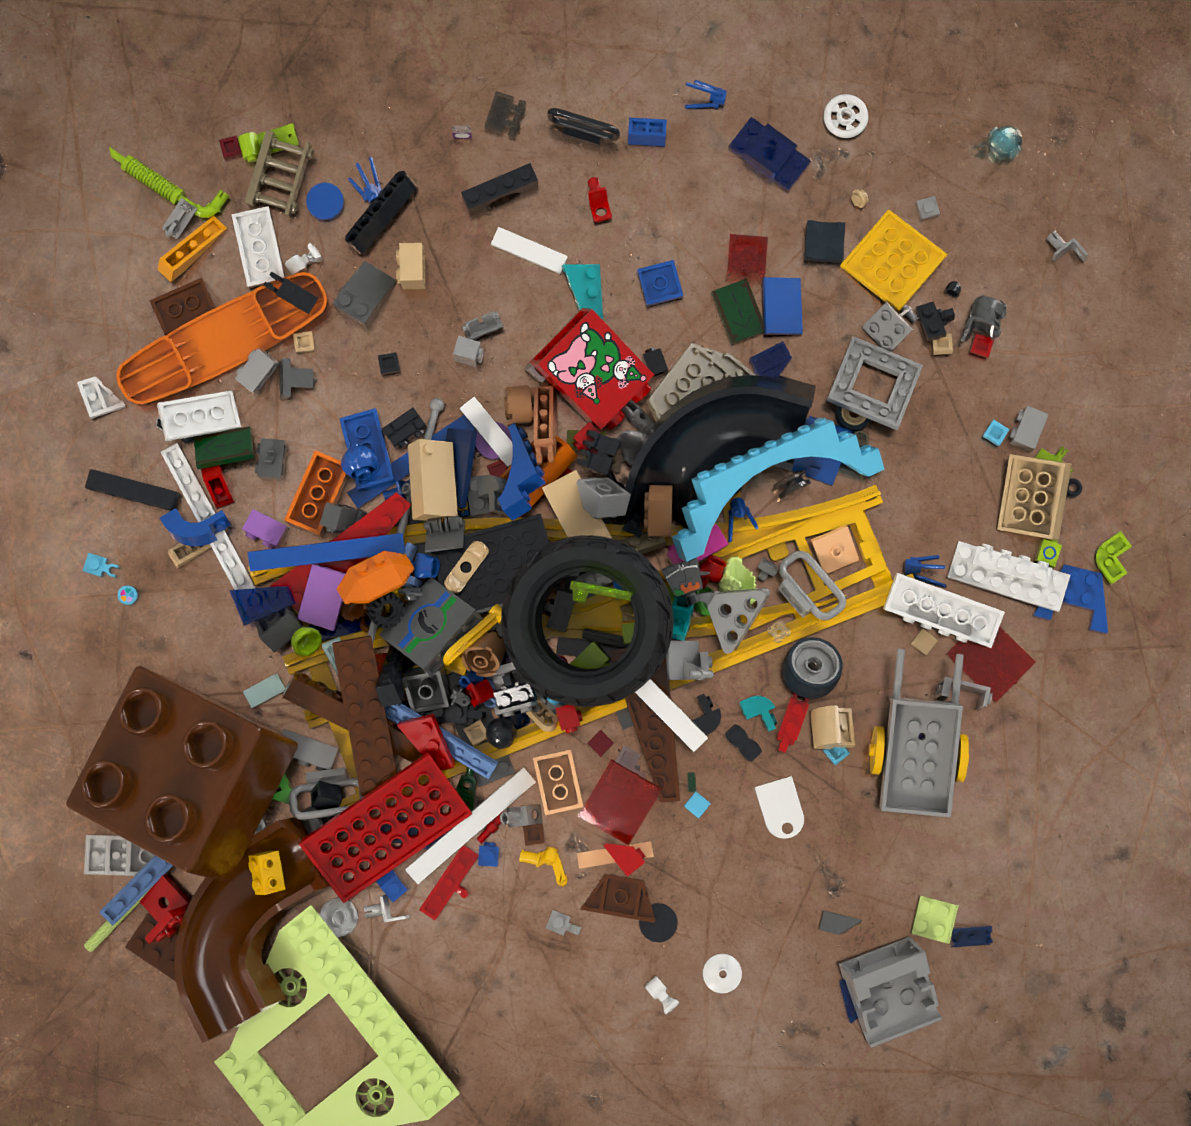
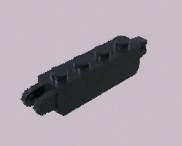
M402 700V704L410 708L408 700ZM450 703L449 707L418 712V714L422 716L434 714L438 723L474 724V719L485 720L486 712L475 711L473 705L464 707L454 703L452 706Z

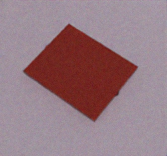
M1000 626L992 648L967 640V643L958 641L946 653L954 662L956 654L964 655L962 670L976 684L991 687L990 693H992V700L995 703L1014 684H1017L1018 680L1036 663Z
M611 759L580 812L579 817L629 846L662 789L639 776L638 773H634Z

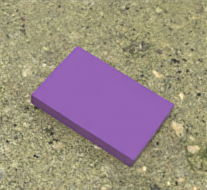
M312 564L297 619L334 631L343 604V600L336 589L345 573L318 564Z

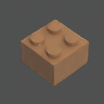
M649 485V492H645L644 529H648V536H671L672 486Z

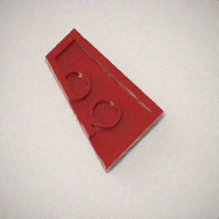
M434 714L400 721L397 724L398 728L423 756L429 752L441 770L450 769L455 766L454 759Z

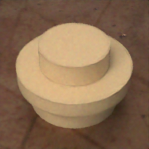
M863 189L854 190L852 202L859 208L865 207L869 201L867 193Z

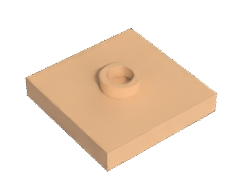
M846 525L811 539L820 567L826 574L859 561Z

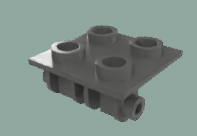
M445 517L444 523L442 518H439V523L437 519H428L424 522V528L427 529L425 552L463 548L465 520H463V517Z

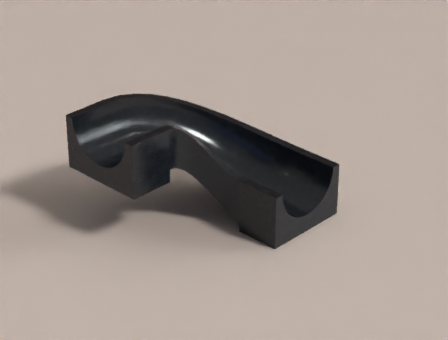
M744 375L717 380L686 395L661 416L648 432L637 451L624 489L631 494L626 514L631 511L644 510L645 492H649V485L672 486V519L680 523L684 529H688L682 508L687 506L688 502L698 500L692 479L697 477V474L702 471L714 469V466L717 464L728 463L735 456L747 454L750 449L763 447L766 442L771 440L776 441L785 433L798 431V428L805 424L808 412L812 407L816 386L780 375L778 379L767 376ZM795 458L772 466L792 471Z

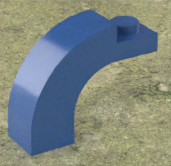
M176 508L160 517L161 522L170 535L177 542L187 546H204L218 540L215 534L231 525L223 510L198 523L185 521Z

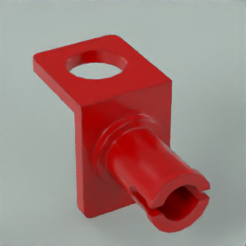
M590 178L587 181L590 188L588 199L594 222L612 219L606 187L601 188L599 178ZM599 208H604L607 212L604 216H598L596 211Z
M487 679L475 685L470 683L464 690L466 695L469 696L473 707L495 697L493 694L494 690Z

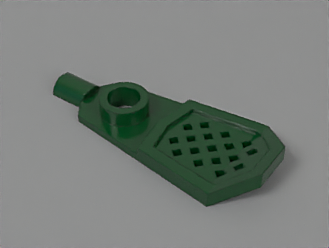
M467 767L466 774L460 777L456 791L472 811L474 809L476 778L473 776L474 770ZM469 783L470 787L466 788L463 784Z

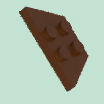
M605 874L581 907V910L653 923L656 921L643 880Z

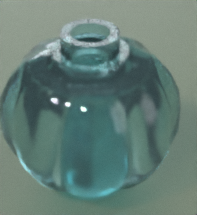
M1005 125L1000 128L996 126L990 131L988 147L993 157L1000 160L1013 159L1021 152L1022 135L1015 126Z

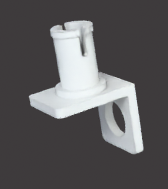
M387 895L380 896V904L364 907V912L372 911L365 914L366 919L383 916L385 923L410 918V915L391 918Z

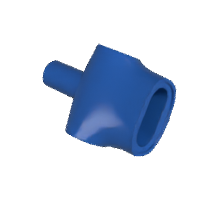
M417 553L416 560L410 561L414 566V577L423 579L437 577L440 567L438 558L428 554Z

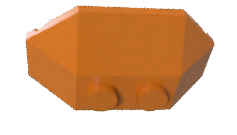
M382 551L350 567L336 590L345 604L370 603L404 586L411 572L414 571V566L406 554Z

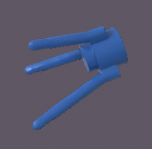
M694 80L695 84L686 83L688 87L710 93L709 100L713 102L685 105V108H718L719 104L724 105L727 90L698 80Z
M369 157L375 185L369 183L358 162L356 167L366 184L364 191L352 178H348V180L361 194L364 201L368 200L369 203H372L382 189L373 158Z
M739 497L732 499L730 502L731 509L728 511V542H732L734 516L742 518L747 514L754 528H759L744 499Z
M939 555L910 557V559L905 560V574L913 573L915 579L943 588L947 587L946 584L917 575V573H921V568L945 569V565L921 564L919 562L939 559Z

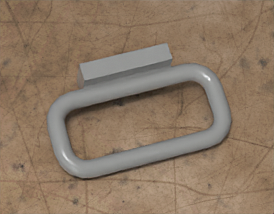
M805 551L793 552L780 563L779 573L784 581L781 582L778 590L802 618L811 611L820 620H830L843 611L846 606L844 593L809 553ZM796 559H804L838 598V605L829 612H821L787 572V566Z
M345 768L306 773L307 784L296 786L290 792V812L299 820L336 816L349 806L300 812L297 808V795L302 792L311 791L318 781L340 785V787L355 785L359 788L358 779L347 778Z

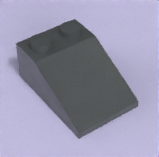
M364 261L341 289L332 304L336 310L367 328L397 280Z

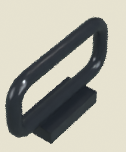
M550 108L547 112L549 121L565 127L563 131V136L598 147L601 139L617 141L620 137L619 129L611 124L559 108Z

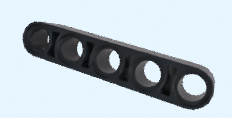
M399 171L392 177L346 234L345 241L357 253H363L370 247L415 191L417 184L405 171Z
M93 469L89 470L84 487L92 491L169 511L176 508L180 495L179 492Z

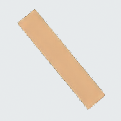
M651 841L626 845L633 846L635 849L640 848L645 854V858L654 857ZM606 849L577 853L579 869L616 863Z

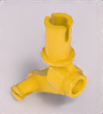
M546 847V850L539 853L521 850L519 862L534 864L536 867L544 864L553 866L557 884L564 887L568 882L559 854L557 853L558 849Z

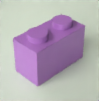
M252 509L242 530L246 532L245 536L252 540L259 538L263 540L262 544L273 549V547H280L289 528Z

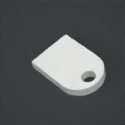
M792 776L754 787L769 832L783 839L797 835L803 827L804 815ZM784 823L792 825L793 830L790 834L783 833L782 825Z

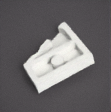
M96 376L77 382L90 419L126 408L124 402L119 400Z

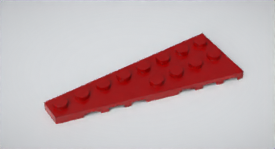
M396 492L331 541L387 535L412 504ZM368 557L316 564L346 574L350 567L366 560ZM312 564L294 567L269 587L298 612L300 611Z

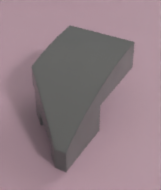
M824 911L819 930L840 935L859 925L862 920Z

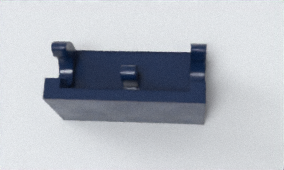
M992 926L953 927L951 947L991 945L990 943H993V939H991Z

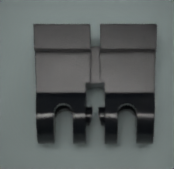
M587 430L585 435L595 441L583 440L582 445L590 450H597V455L589 450L580 449L578 453L587 457V460L576 458L575 464L601 476L608 477L621 440Z

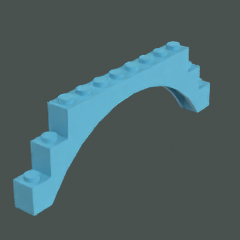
M818 418L811 425L799 427L798 431L785 433L776 441L766 442L763 447L750 449L747 454L735 456L728 463H720L715 465L714 469L698 473L697 477L692 479L698 500L690 501L687 503V506L682 508L688 529L680 530L677 535L672 537L678 557L688 562L703 555L712 527L723 507L740 487L768 467L794 458L823 457L840 461L859 474L869 477L884 470L879 448L870 445L860 447L855 434L848 433L847 431L837 434L833 421Z

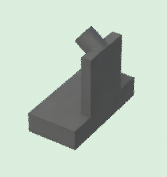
M283 358L279 362L280 399L287 400L291 396V387L313 388V384L317 382V378L313 376V369L291 368L290 358Z

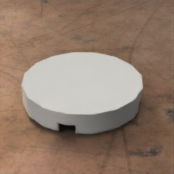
M334 898L326 902L319 914L337 937L346 936L351 933L356 927L359 918L354 904L349 900L343 904L340 898Z

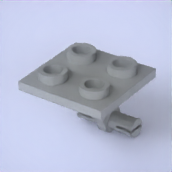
M886 302L862 328L881 348L891 352L913 330L902 317L907 316L912 323L916 322L919 317L913 313L910 306L905 305L901 309L902 313L898 314Z
M671 641L666 654L667 680H704L705 678H713L714 673L712 670L705 671L700 668L699 641Z

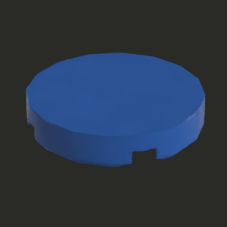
M324 182L316 184L310 189L307 194L306 204L313 217L318 220H332L340 215L343 210L344 198L337 186Z

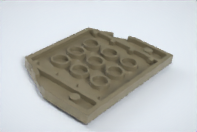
M691 343L646 402L657 422L675 403L702 386L729 377L755 374L732 354L713 351L711 348H702L700 345Z

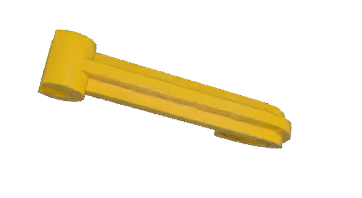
M498 603L490 609L489 615L447 650L443 657V663L446 666L454 663L459 658V655L465 652L497 623L501 624L502 607Z

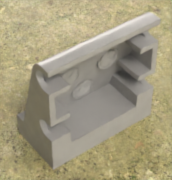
M911 937L839 964L863 1034L871 1048L943 1020L936 1008L939 1004L934 984L928 977V974L931 973L926 953Z

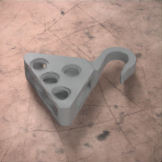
M700 571L701 576H702V575H707V574L710 573V572ZM767 588L724 592L712 591L696 594L698 601H703L707 604L722 650L725 653L733 652L742 642L770 596ZM751 598L757 601V608L751 606ZM725 604L731 607V613L725 611ZM741 615L747 617V624L741 622ZM731 631H735L737 633V640L731 637Z

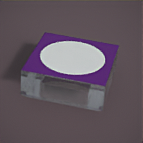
M452 126L453 138H472L471 126Z

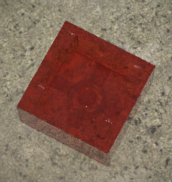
M730 234L726 276L763 279L766 271L768 237Z

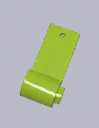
M293 123L269 130L276 134V138L279 141L299 146ZM250 132L238 136L244 160H248L249 163L257 161L265 132L259 134ZM275 148V149H272L271 154L276 153V152H280V151H283V150H282V149H279V148Z

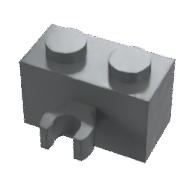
M261 438V443L257 445L259 462L255 464V473H258L257 476L260 479L283 481L287 444L284 440Z

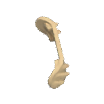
M474 541L467 548L444 581L449 591L456 594L461 592L489 553V549L485 544ZM465 561L469 562L472 566L471 571L468 573H463L460 569V565Z

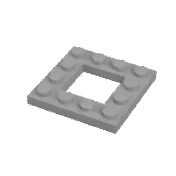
M853 336L826 401L898 430L923 365ZM863 362L897 376L887 404L852 390Z

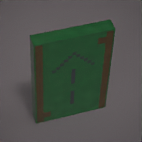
M747 278L711 291L731 345L765 333L764 321Z
M250 426L194 437L197 469L254 458Z

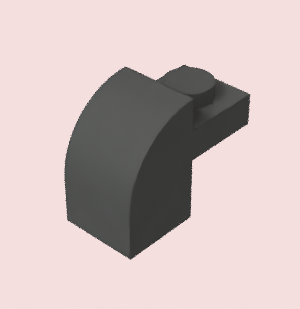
M484 475L477 478L478 496L489 498V512L505 514L498 497L501 496L508 479L493 475Z

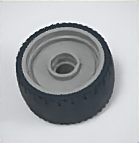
M809 637L799 640L790 648L783 662L782 674L789 689L798 696L807 699L822 698L829 694L837 685L842 674L843 662L840 653L833 644L821 638Z

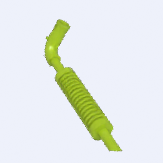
M109 147L111 157L121 163L123 171L149 188H152V190L175 205L183 198L197 208L196 216L209 218L217 212L220 213L221 207L229 199V195L226 192L223 194V191L219 190L211 203H208L206 207L200 204L196 205L184 197V190L175 186V184H172V182H169V180L133 156L128 155L124 157Z

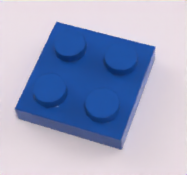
M674 260L637 269L647 307L684 296Z

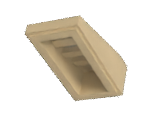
M178 543L168 549V555L178 569L210 549L211 545H204L201 548L194 546L196 551L193 552L190 546ZM185 547L189 555H186L182 548ZM176 552H179V553H180V555L182 556V559H179V558H178V556L176 555Z

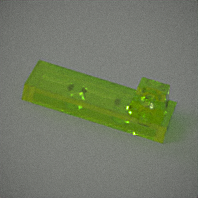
M574 580L571 581L570 589H573V601L581 603L586 602L588 593L629 601L632 600L633 595L631 591Z

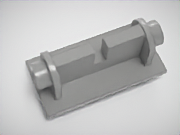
M181 198L162 227L165 230L164 234L169 238L173 236L178 239L197 211V208Z
M491 311L482 315L483 322L479 323L478 318L465 322L462 327L466 337L472 340L478 339L487 333L495 332L504 327L498 312Z

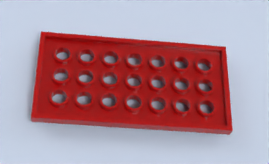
M427 752L304 837L298 844L344 904L471 816L472 812L435 760ZM427 775L429 779L426 783L421 784L418 782L420 776ZM406 786L413 788L409 795L402 793V789ZM438 790L440 794L437 798L429 797L431 791ZM388 798H395L396 803L393 806L386 805ZM417 801L423 802V807L419 810L413 808V804ZM443 805H449L450 811L441 813L440 808ZM372 809L380 810V814L377 817L369 815ZM399 813H406L407 818L405 820H397ZM432 816L434 817V822L429 825L425 824L424 819ZM362 820L364 825L361 828L353 827L355 821ZM383 824L391 825V829L388 832L380 830ZM412 827L418 829V833L414 836L408 834V830ZM341 831L348 834L343 840L337 838V834ZM373 835L375 840L372 843H366L364 841L365 837ZM394 839H401L402 844L400 846L394 847L391 845ZM323 843H330L332 845L328 851H323L320 848ZM356 846L359 848V851L353 855L349 854L348 849ZM378 850L386 851L385 856L382 858H377L375 854ZM334 858H341L343 861L340 865L335 866L332 864ZM363 861L370 863L367 869H361L359 864ZM347 872L354 874L351 880H344L343 875Z

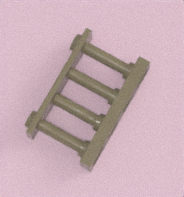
M266 130L245 203L255 207L256 203L262 202L286 209L284 214L291 218L292 214H295L298 203H296L308 159L311 160L314 149L310 142L306 141L304 148L279 141L273 131ZM279 148L302 155L299 166L273 159L271 156L272 149ZM273 166L296 173L294 183L291 184L267 177V174H265L267 167ZM268 184L291 191L288 202L262 195L260 192L261 186Z

